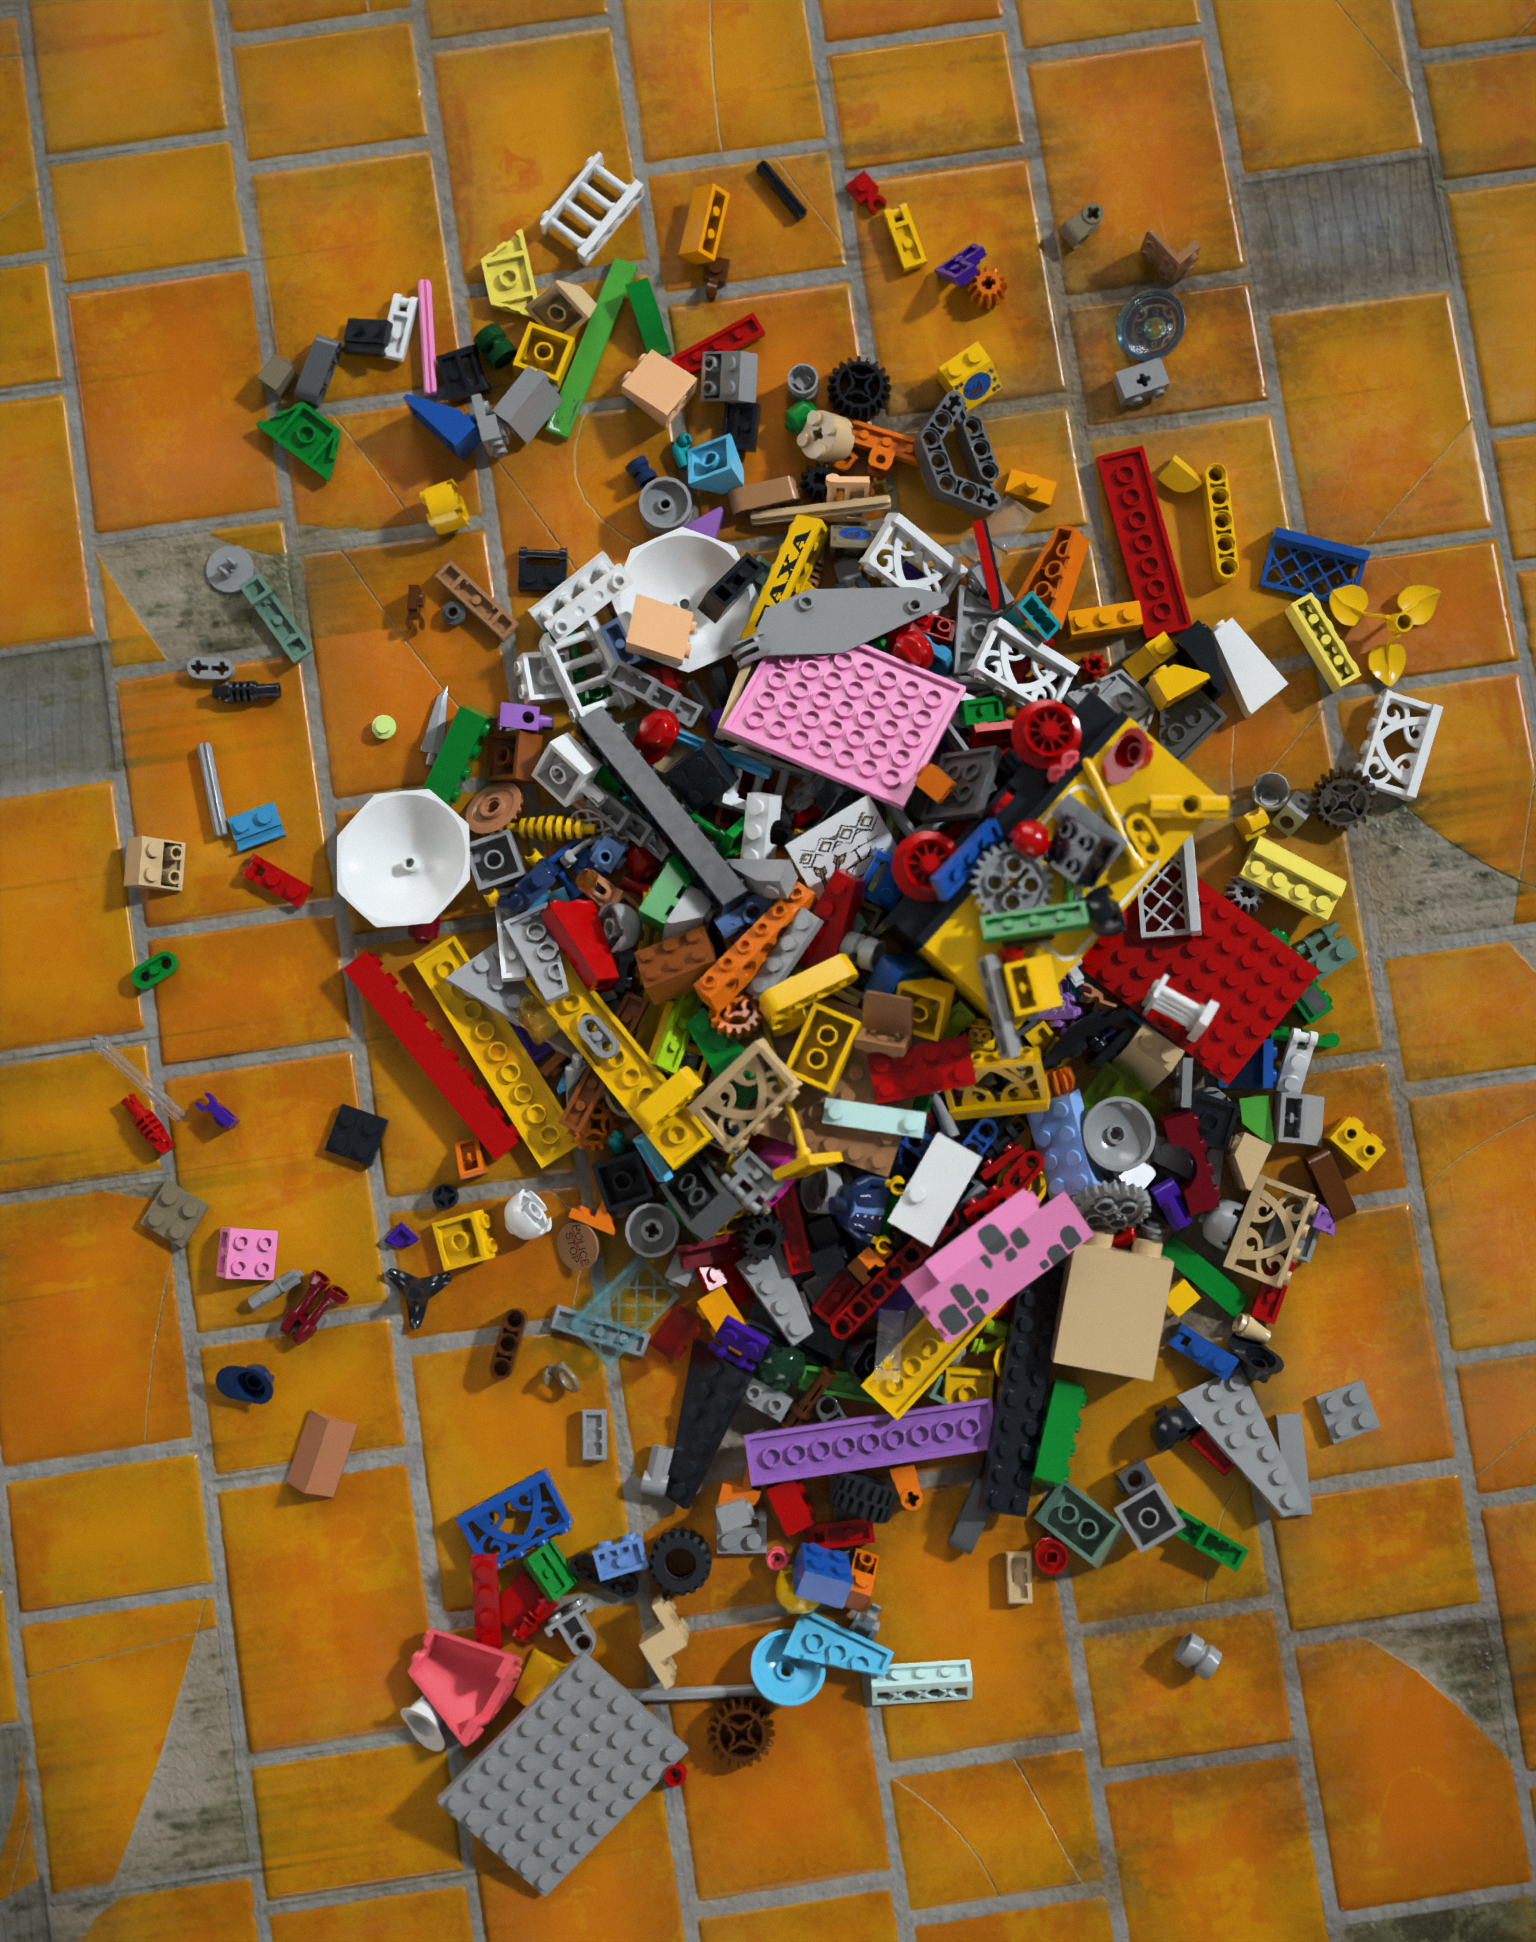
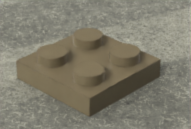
M166 1180L142 1219L141 1224L181 1248H185L209 1209L210 1204L173 1182Z

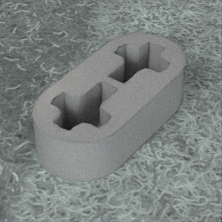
M194 657L187 664L189 675L199 681L226 682L235 675L234 665L225 658ZM199 663H201L208 670H200V674H198L194 667H198ZM223 664L229 669L224 672V675L219 671H214V668L221 669Z

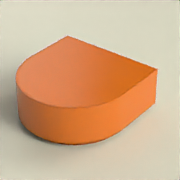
M851 451L846 459L843 461L839 460L835 462L836 464L830 465L832 468H836L838 473H846L858 462L859 457Z

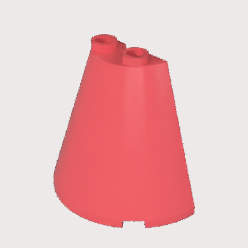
M430 1628L422 1639L424 1642L423 1650L416 1651L410 1660L412 1665L408 1670V1674L461 1744L466 1747L484 1732V1729L481 1727L488 1724L489 1721L493 1722L501 1711L519 1679L522 1669L518 1667V1664L521 1665L523 1662L517 1655Z

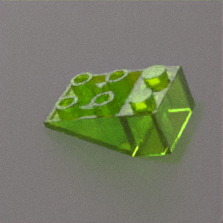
M1107 1061L1096 1070L1081 1092L1083 1105L1087 1112L1101 1100L1116 1096L1131 1098L1139 1102L1147 1109L1152 1119L1163 1105Z

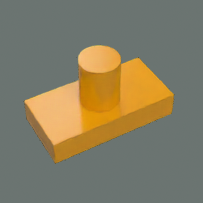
M1011 469L1004 494L1050 507L1057 482L1038 477L1035 474H1027Z

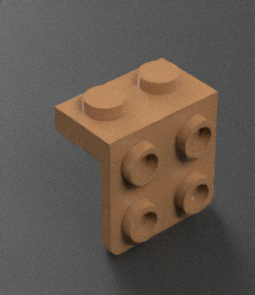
M1151 228L1146 232L1140 250L1144 260L1152 263L1157 268L1160 277L1173 284L1181 276L1185 278L1193 271V264L1199 258L1198 253L1201 245L1194 239L1182 251L1176 254Z
M867 990L863 997L862 1028L855 1038L854 1048L863 1049L866 1052L885 1053L891 1057H904L912 1043L914 1000L910 997Z

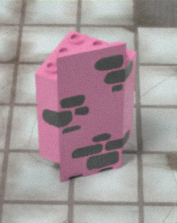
M1023 1188L901 1281L947 1344L977 1324L1094 1235L1065 1190L1039 1209L1040 1201L1032 1190L1027 1193Z

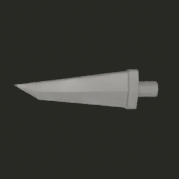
M448 686L436 697L420 749L421 753L427 754L425 765L433 767L445 740Z
M574 1053L572 1055V1063L565 1067L566 1106L587 1068L588 1062L582 1061V1054Z

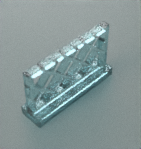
M637 1253L566 1324L610 1367L680 1296L652 1268L646 1259ZM645 1268L652 1274V1286H638V1275ZM635 1279V1286H628ZM656 1280H657L662 1286H656ZM624 1289H635L634 1303H620L621 1292ZM638 1289H652V1303H638ZM656 1289H666L672 1295L666 1303H655ZM617 1297V1303H611ZM607 1306H617V1321H603V1310ZM620 1306H634V1321H620ZM638 1306H652V1317L648 1321H638ZM655 1306H662V1307L655 1313ZM599 1315V1321H593ZM589 1324H599V1339H588L582 1331ZM602 1324H617L616 1339H602ZM620 1324H634V1335L630 1339H620ZM638 1324H644V1325L637 1331V1326H638ZM592 1342H599V1349ZM602 1342H616V1353L610 1359L602 1353ZM620 1342H626V1343L620 1348Z

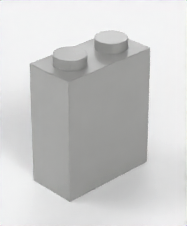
M530 366L526 367L492 410L499 420L504 422L507 429L527 445L563 401L557 393L559 388L551 381H548L550 377L538 368L536 371Z

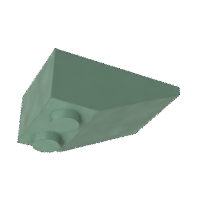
M1068 1481L1053 1491L1034 1517L1036 1521L1097 1569L1101 1567L1127 1532L1121 1522Z

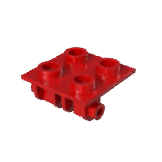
M521 1571L500 1596L501 1622L513 1632L512 1636L519 1641L521 1639L527 1643L559 1604L556 1601L549 1604L538 1585Z

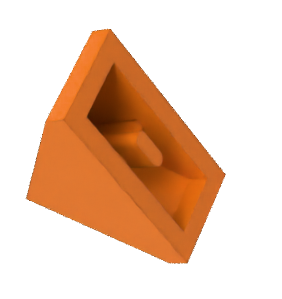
M477 1137L455 1143L461 1180L489 1173L481 1142Z

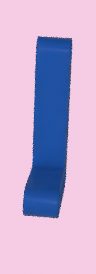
M988 1117L980 1118L960 1142V1145L965 1147L967 1144L973 1143L978 1147L976 1154L982 1156L997 1136L998 1129L996 1123ZM988 1123L992 1125L993 1131L990 1135L983 1136L979 1133V1128L982 1124ZM924 1131L923 1140L919 1145H912L908 1141V1136H902L900 1143L920 1159H923L934 1137Z

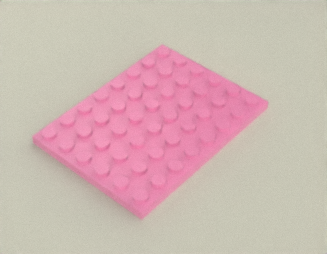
M862 644L843 654L765 656L760 661L723 726V733L842 785H846L865 795L869 794L872 798L904 811L917 786L914 783L918 779L915 775L922 766L928 765L960 701L966 693L967 687L866 644Z

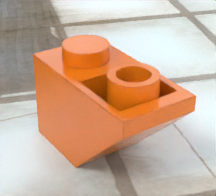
M931 763L928 767L926 765L922 766L915 775L918 779L914 783L940 804L957 785L941 768Z
M859 1548L855 1549L850 1564L853 1585L844 1607L864 1613L872 1594L880 1555Z

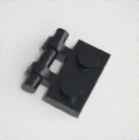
M1016 1114L988 1117L996 1123L998 1131L1000 1129L1004 1130V1135L998 1140L995 1138L984 1152L983 1156L987 1160L991 1159L994 1155L998 1156L1009 1142L1016 1141L1019 1138V1134L1025 1130V1127L1020 1122L1014 1126L1010 1123L1017 1116ZM980 1118L971 1119L963 1126L964 1130L968 1133ZM988 1123L982 1124L979 1128V1133L983 1136H988L993 1131L992 1125Z

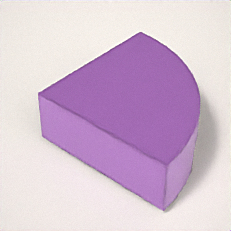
M1318 1204L1309 1226L1334 1236L1335 1223L1326 1207Z

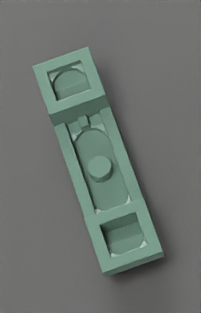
M259 572L239 585L294 664L314 651Z

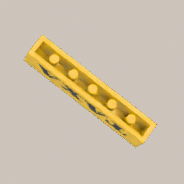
M796 514L794 521L788 528L787 537L779 548L778 557L770 568L769 577L760 590V597L751 610V617L747 626L742 630L740 640L755 634L766 608L803 592L829 534L822 519Z

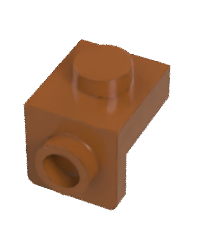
M554 1049L557 1053L539 1070L545 1077L550 1078L553 1076L555 1078L565 1069L563 1065L569 1057Z

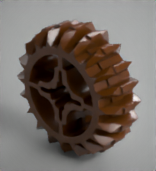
M740 1697L739 1704H736L734 1698H730L731 1706L728 1707L725 1702H722L721 1708L723 1712L715 1709L714 1715L717 1718L709 1719V1724L713 1727L707 1729V1734L712 1735L708 1739L709 1745H715L712 1749L713 1754L721 1752L719 1756L721 1762L726 1757L729 1758L728 1766H732L735 1760L738 1761V1768H742L743 1761H747L748 1767H751L752 1758L760 1763L762 1758L759 1753L767 1756L769 1750L765 1746L772 1747L774 1744L773 1740L769 1738L775 1736V1730L769 1729L774 1726V1720H766L770 1716L768 1710L760 1713L763 1709L762 1703L753 1707V1698H750L748 1704H744V1697ZM738 1713L748 1714L742 1720H736L733 1717L729 1718ZM755 1720L759 1722L762 1729V1736L759 1741L751 1732ZM723 1723L732 1734L727 1745L720 1734ZM747 1726L745 1735L740 1734L737 1736V1729L741 1731ZM742 1744L751 1748L745 1751L734 1750Z

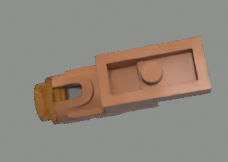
M585 868L577 875L575 882L578 885V889L589 899L594 900V903L600 908L605 904H626L633 908L639 916L638 910L640 905L595 870Z

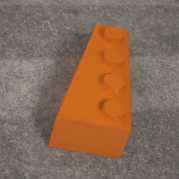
M1057 524L1013 602L1014 604L1028 592L1033 591L1060 622L1059 630H1062L1089 542L1076 527Z

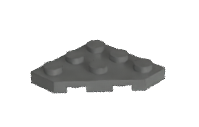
M1199 689L1160 712L1158 711V743L1181 763L1228 716Z

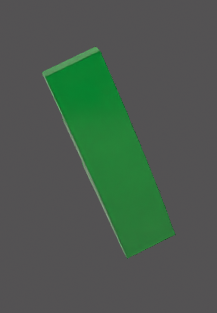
M1174 1505L1186 1524L1185 1528L1174 1535L1237 1572L1249 1550Z

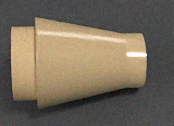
M1240 1313L1233 1321L1232 1331L1236 1332V1336L1258 1341L1262 1344H1266L1270 1339L1271 1331L1263 1327L1249 1314L1244 1315Z

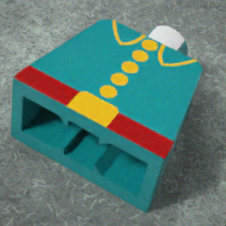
M1033 591L1028 592L1017 600L1002 617L1040 642H1047L1061 626L1060 622Z

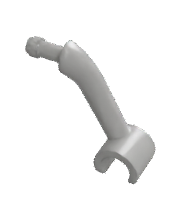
M604 831L601 835L586 838L573 849L567 850L561 856L560 861L565 868L571 867L578 861L575 857L577 853L588 846L594 845L598 839L602 841L608 833Z

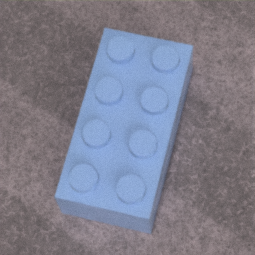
M1079 1089L1050 1098L1049 1111L1026 1113L1036 1151L1044 1159L1042 1172L1046 1180L1045 1183L1050 1199L1055 1198L1064 1190L1068 1196L1077 1195V1191L1084 1192L1085 1186L1093 1188V1183L1102 1185L1104 1177L1101 1167L1090 1158L1083 1143L1082 1126L1086 1112Z

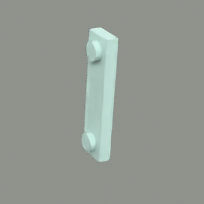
M826 1098L822 1123L923 1139L927 1113Z

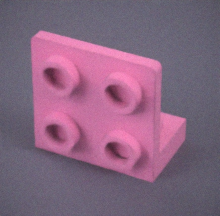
M221 1227L216 1276L227 1279L273 1280L278 1232L275 1230Z

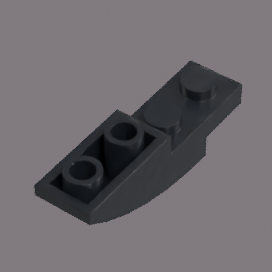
M1118 1005L1101 1014L1099 1009L1092 1007L1069 1021L1053 1036L1040 1054L1043 1068H1055L1061 1064V1060L1067 1057L1075 1058L1083 1054V1049L1088 1048L1085 1040L1086 1037L1092 1039L1102 1033V1029L1109 1026L1110 1028H1115L1124 1023L1123 1019L1129 1017L1125 1007Z

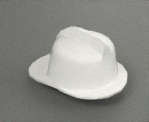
M423 1695L410 1708H403L400 1711L401 1716L408 1724L413 1735L423 1746L433 1751H442L445 1747V1740L439 1730L442 1717L427 1697Z

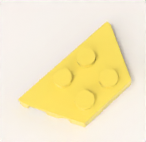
M519 229L515 232L516 235L506 243L502 242L494 252L488 253L483 257L481 264L491 307L533 318L524 308L538 295L523 230Z

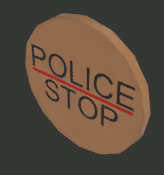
M570 1222L559 1232L557 1250L561 1260L567 1267L573 1270H586L593 1266L598 1258L599 1242L595 1232L589 1225L582 1222Z

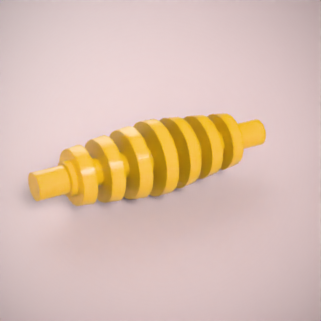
M549 815L548 818L547 816H540L539 818L530 817L529 820L528 818H521L519 823H510L508 829L512 833H519L521 838H528L529 835L530 839L536 840L538 838L541 841L548 839L549 842H555L556 840L564 841L566 838L567 840H574L575 836L577 839H583L586 834H596L597 825L586 824L583 819L579 818L575 821L572 817H568L566 820L564 816L556 817V815Z

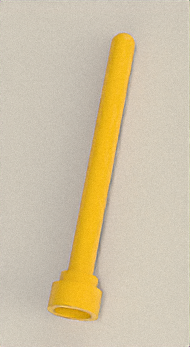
M1084 758L1082 766L1112 828L1130 841L1092 760ZM1130 841L1123 849L1127 857L1125 859L1127 863L1125 867L1129 875L1148 866L1143 856L1141 857L1139 853L1135 852Z

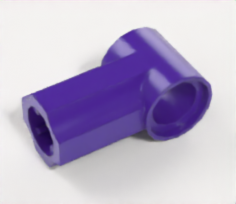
M1172 1177L1149 1188L1153 1201L1161 1208L1173 1231L1187 1226L1192 1221L1180 1198L1182 1196Z

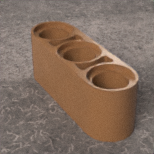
M785 476L734 488L728 492L734 517L749 516L754 511L778 509L800 502L794 476Z

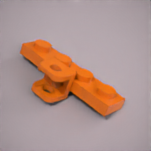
M845 416L853 425V428H851L852 435L855 436L853 447L870 452L867 464V474L869 476L885 480L890 474L894 460L920 467L913 449L915 438Z

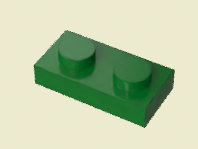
M1002 695L960 701L958 706L960 726L1004 720Z

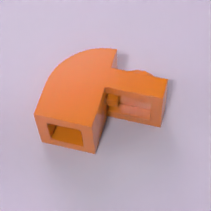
M748 1462L742 1484L726 1480L722 1481L718 1504L741 1496H745L746 1502L751 1501L752 1506L756 1504L761 1495V1488L751 1486Z

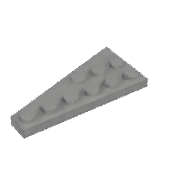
M498 941L445 978L444 982L451 987H457L464 992V995L477 999L485 1004V1007L514 1025L518 1027L520 1025L530 1031V1034L537 1039L540 1037L550 1043L552 1048L565 1054L567 1057L572 1059L574 1053H580L525 984L524 980L502 982ZM526 968V976L528 978L530 976V973Z
M1241 1367L1234 1369L1227 1382L1217 1376L1174 1396V1399L1179 1404L1181 1403L1183 1407L1195 1415L1208 1437L1233 1464L1235 1463L1243 1472V1476L1252 1482L1261 1492L1260 1495L1280 1517H1286L1306 1507Z

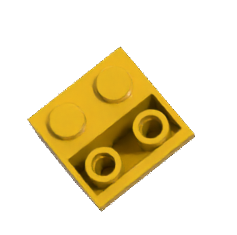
M1050 954L1001 966V977L1003 985L1007 989L1008 1006L1013 1017L1063 1005Z

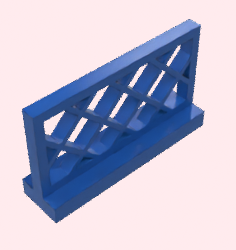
M1276 527L1271 533V542L1259 585L1303 597L1312 592L1318 601L1329 603V597L1326 596L1330 594L1333 588L1326 576L1338 570L1344 583L1334 589L1344 585H1351L1350 582L1353 580V585L1359 586L1371 551ZM1275 546H1284L1290 556L1278 562L1273 554ZM1291 548H1292V549H1295V550H1298V551L1295 552V553H1293L1292 550H1291ZM1302 551L1307 552L1313 561L1301 568L1295 555ZM1314 554H1315V555L1322 556V557L1316 559V557L1314 556ZM1325 557L1332 559L1336 567L1326 574L1318 561ZM1291 558L1298 571L1286 576L1280 564ZM1271 560H1273L1274 565L1270 567ZM1338 561H1342L1345 563L1339 565ZM1348 563L1358 566L1356 576L1349 580L1342 570V567ZM1315 564L1321 577L1310 583L1303 570ZM1274 567H1277L1283 578L1277 583L1266 581L1268 571ZM1300 573L1306 585L1300 589H1295L1288 579ZM1323 579L1329 592L1318 595L1311 585ZM1285 581V583H1286L1287 586L1280 585V584ZM1308 587V589H1309L1310 592L1303 591V590Z

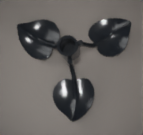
M835 783L824 787L819 792L816 805L825 814L809 830L824 822L828 816L832 817L855 803L852 790L848 786ZM781 808L780 820H776L770 830V842L777 846H784L786 854L791 857L785 845L804 833L794 835V831L790 829L792 819Z

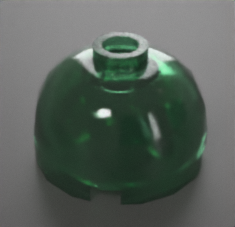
M767 1347L756 1363L759 1378L765 1384L772 1386V1389L775 1391H786L787 1387H792L800 1382L806 1367L805 1354L799 1350L783 1347L782 1352H774L775 1347Z

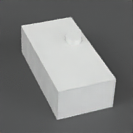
M937 1132L887 1221L932 1247L983 1157Z

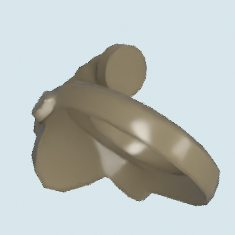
M567 1362L550 1363L542 1373L543 1384L549 1385L552 1382L553 1377L551 1374H553L558 1382L569 1392L576 1393L580 1390V1383L576 1375L567 1367Z

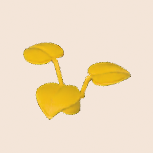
M1346 585L1333 589L1330 592L1329 605L1335 619L1346 626L1357 625L1361 615L1387 621V628L1394 634L1387 640L1386 645L1379 644L1372 648L1368 655V667L1371 673L1385 686L1391 687L1401 676L1406 663V652L1403 646L1400 644L1391 645V643L1401 636V632H1407L1413 625H1422L1430 620L1441 591L1425 585L1409 586L1402 590L1397 598V604L1402 611L1391 615L1365 612L1364 610L1368 606V596L1364 589L1357 585Z

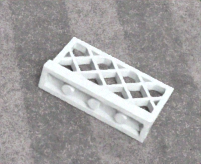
M1193 834L1180 846L1179 854L1173 860H1168L1170 864L1162 873H1156L1159 877L1150 887L1148 885L1145 886L1147 889L1143 894L1142 889L1138 894L1141 939L1202 935ZM1179 859H1180V866H1179L1178 864H1176V862H1177ZM1173 866L1181 872V877L1175 884L1165 877L1166 873ZM1161 879L1172 887L1164 897L1153 890ZM1181 882H1182V890H1181L1180 888H1178V886L1181 884ZM1174 890L1183 895V901L1177 908L1167 901V898ZM1150 892L1160 899V902L1152 911L1144 905V899ZM1163 903L1174 911L1166 921L1155 914ZM1183 906H1184V914H1183L1182 912H1180V910L1182 909ZM1144 910H1146V911L1149 913V914L1146 916V918H1145V912H1144ZM1178 914L1185 919L1186 929L1175 930L1168 923ZM1152 916L1162 923L1156 932H1146V923ZM1165 927L1169 929L1167 931H1162Z

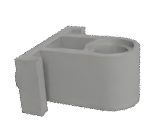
M579 1598L568 1606L570 1610L563 1614L559 1611L550 1616L544 1628L550 1638L554 1635L555 1628L558 1627L569 1648L576 1656L582 1650L590 1655L597 1642L596 1633L583 1613L584 1610L587 1613L592 1612L594 1605L590 1598L584 1601ZM581 1636L587 1637L590 1645L581 1647L577 1643V1638Z

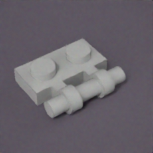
M749 1149L731 1166L737 1175L732 1179L726 1173L720 1178V1182L726 1186L725 1188L728 1192L734 1194L741 1201V1205L746 1210L752 1211L755 1215L762 1209L756 1200L761 1196L769 1202L785 1185L782 1180L774 1181L772 1170ZM744 1181L753 1188L749 1194L740 1187Z

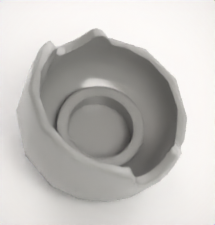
M1267 772L1256 778L1251 798L1256 807H1261L1264 811H1276L1286 804L1290 786L1287 779L1281 774Z

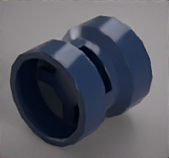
M644 455L633 459L625 467L627 473L633 476L634 484L639 490L643 489L648 482L658 478L656 472L648 466L649 461Z

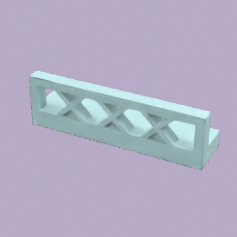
M970 1659L889 1664L884 1677L870 1675L872 1705L972 1699L973 1679ZM967 1687V1690H954L956 1688ZM932 1689H939L938 1692H930ZM906 1691H915L909 1694L904 1693ZM880 1692H889L888 1695H877Z

